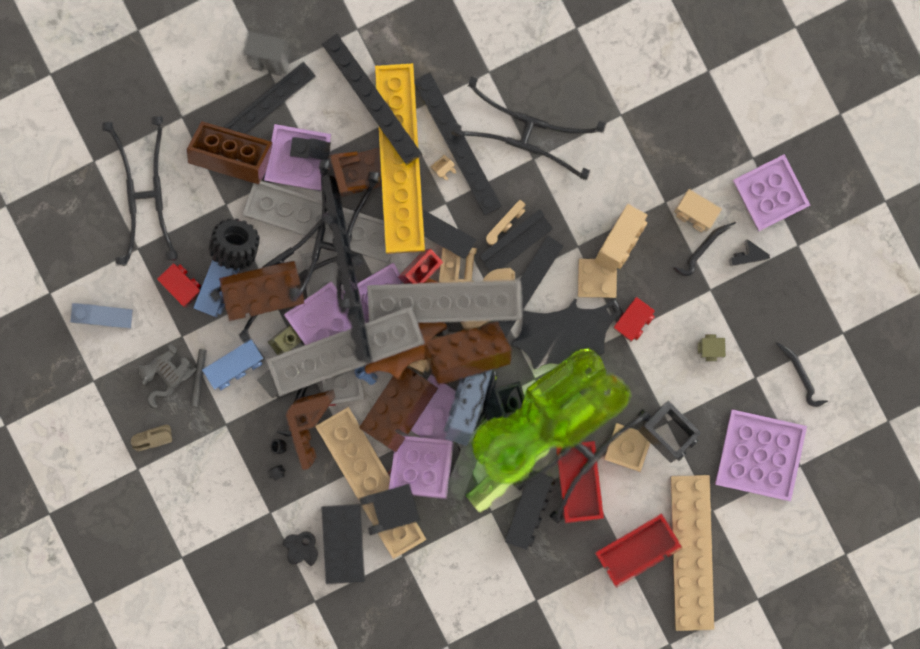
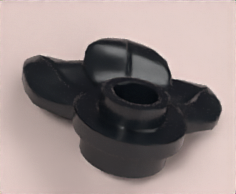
M304 531L299 535L291 534L284 539L282 544L289 549L287 557L290 564H298L304 560L308 565H314L318 557V551L315 547L316 538L311 532ZM303 539H307L309 544L303 543Z

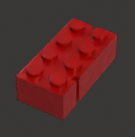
M595 441L581 442L594 454L596 451ZM564 445L555 446L556 455L559 454ZM574 447L565 457L563 456L557 462L562 500L572 481L580 472L581 467L588 460ZM597 462L586 475L584 474L568 498L563 509L565 523L604 518Z
M661 513L596 552V555L605 570L609 568L606 572L615 587L618 588L665 560L663 557L665 554L667 557H670L683 548Z

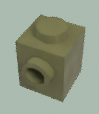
M290 325L279 331L267 343L277 355L291 351L302 340Z
M706 334L705 338H701L700 342H697V354H701V358H705L706 362L717 361V358L726 357L725 338H717L716 334Z

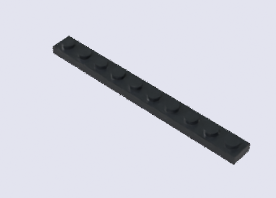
M326 175L322 177V190L326 195V209L335 220L329 226L333 231L334 238L332 242L337 251L336 262L340 267V282L345 292L343 298L351 301L347 318L351 323L352 330L350 334L356 348L354 349V355L358 362L368 364L372 363L373 359L354 263L351 259L352 253L339 187L335 177Z

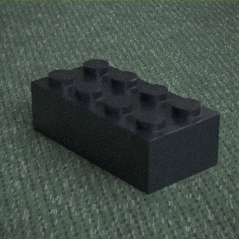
M361 504L322 506L326 584L365 582Z

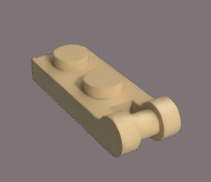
M519 200L486 237L488 245L493 246L497 242L498 235L502 231L506 233L512 227L510 222L515 217L519 219L523 215L525 203Z

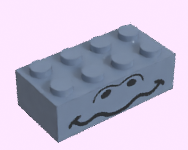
M492 370L460 379L449 411L450 415L443 432H446V440L464 446L468 445L476 425Z

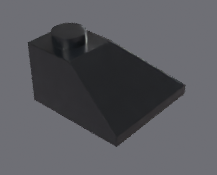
M520 381L491 391L485 410L490 431L532 418Z

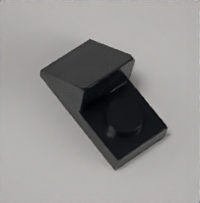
M292 137L290 157L328 161L331 143L314 138Z
M746 239L747 255L744 252L734 253L733 257L729 259L731 267L770 259V254Z

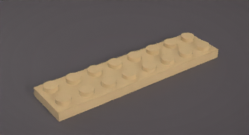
M349 407L315 426L358 500L363 496L389 489L390 476L365 433L359 429L360 425ZM373 503L362 505L372 524H379ZM417 522L378 533L393 559L426 540Z
M710 475L671 476L672 531L683 548L673 554L675 630H714Z

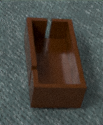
M295 261L219 278L229 321L246 318L247 313L250 316H255L305 304L303 293L295 302H292L288 296L289 287H301Z
M497 321L482 325L481 329L475 327L425 341L424 357L430 369H432L438 385L511 364L512 349Z
M406 368L399 380L394 376L391 378L359 429L389 449L397 452L405 440V437L396 432L397 428L408 435L438 390V387L409 368Z

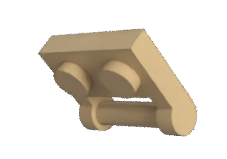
M442 247L441 260L443 263L440 266L439 283L472 282L474 254H476L477 248L470 250L466 257L464 279H459L461 257Z

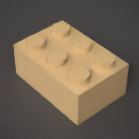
M627 204L594 262L613 273L617 268L621 269L630 255L628 253L634 248L640 234L646 227L648 222L645 219L648 215Z

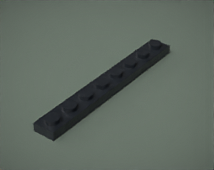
M335 34L322 44L405 164L408 165L423 155L340 36Z
M429 72L414 80L417 90L484 215L486 216L501 208L502 206L465 136L451 134L454 124L458 123L432 74Z

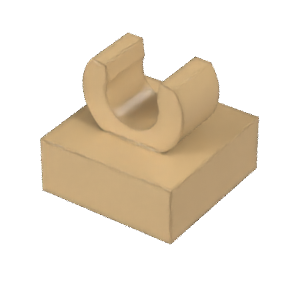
M443 155L430 167L440 178L442 177L445 180H448L446 173L449 170L454 174L456 173V170L453 168L455 164L446 155Z

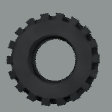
M229 218L227 221H220L219 224L215 225L210 239L209 254L213 257L212 260L218 262V265L221 267L225 266V269L233 268V270H238L240 268L242 270L246 266L249 267L255 261L260 243L257 229H253L254 226L252 224L248 225L247 221H239L237 218L235 220Z

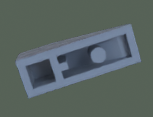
M72 303L70 322L131 329L133 309Z

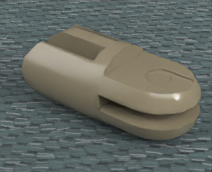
M166 424L134 435L130 441L132 448L136 451H143L171 443V427Z

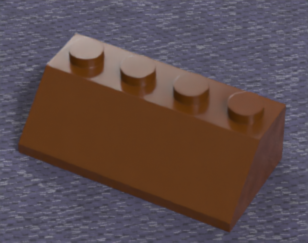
M201 121L187 147L188 164L260 184L267 170L273 142Z

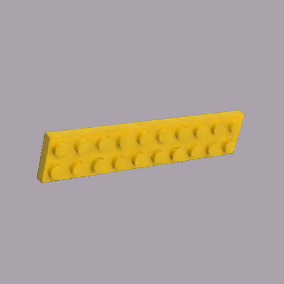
M413 63L375 66L376 89L418 147ZM379 127L386 254L425 251L419 157L406 165Z

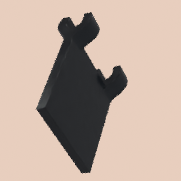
M410 483L359 498L361 506L369 503L374 505L379 524L368 528L370 535L421 521Z

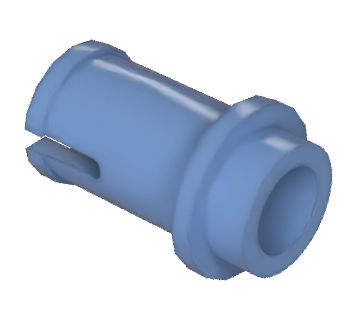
M366 365L355 369V375L358 379H363L369 385L377 382L375 379H378V376L375 373H366Z

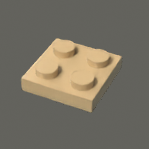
M578 259V297L616 298L617 269L613 273L595 263V259Z
M616 423L612 435L623 428L624 425ZM630 428L608 446L604 460L641 472L650 442L638 430Z

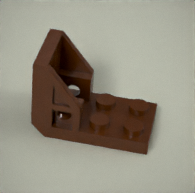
M380 147L360 153L355 151L330 156L342 197L367 191L369 187V172L380 174L379 183H376L373 189L382 187Z
M334 389L296 399L286 414L302 470L309 469L315 462V458H317L314 447L311 448L309 442L311 440L309 428L316 425L335 398Z

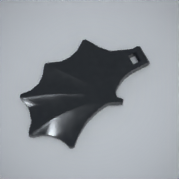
M574 298L569 307L561 311L534 313L524 310L522 312V331L513 341L512 345L523 350L530 357L534 369L551 363L569 368L578 358L584 355H602L604 353L605 336L608 328L616 317L623 314L617 300L615 299L595 309L578 308L576 305L577 299ZM610 306L615 312V314L611 316L609 315L606 309Z

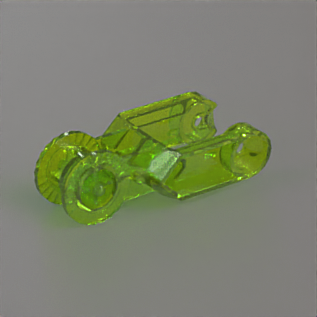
M581 349L527 387L520 409L507 418H493L481 425L473 436L471 443L473 455L484 466L488 476L495 482L510 484L520 481L532 471L536 457L551 446L573 447L620 413L630 400L629 388L615 375H606L604 363L594 350ZM588 368H592L589 374L585 373ZM589 388H590V390H589L588 392H586L585 394H583L581 397H579V398H578L577 400H575L573 403H571L570 405H568V406H567L566 408H564L563 410L561 409V406H562V405H564L565 403H567L569 400H571V399H572L573 397H575L577 394H579L580 392H582L584 389H589ZM610 389L611 393L609 395H605V391Z

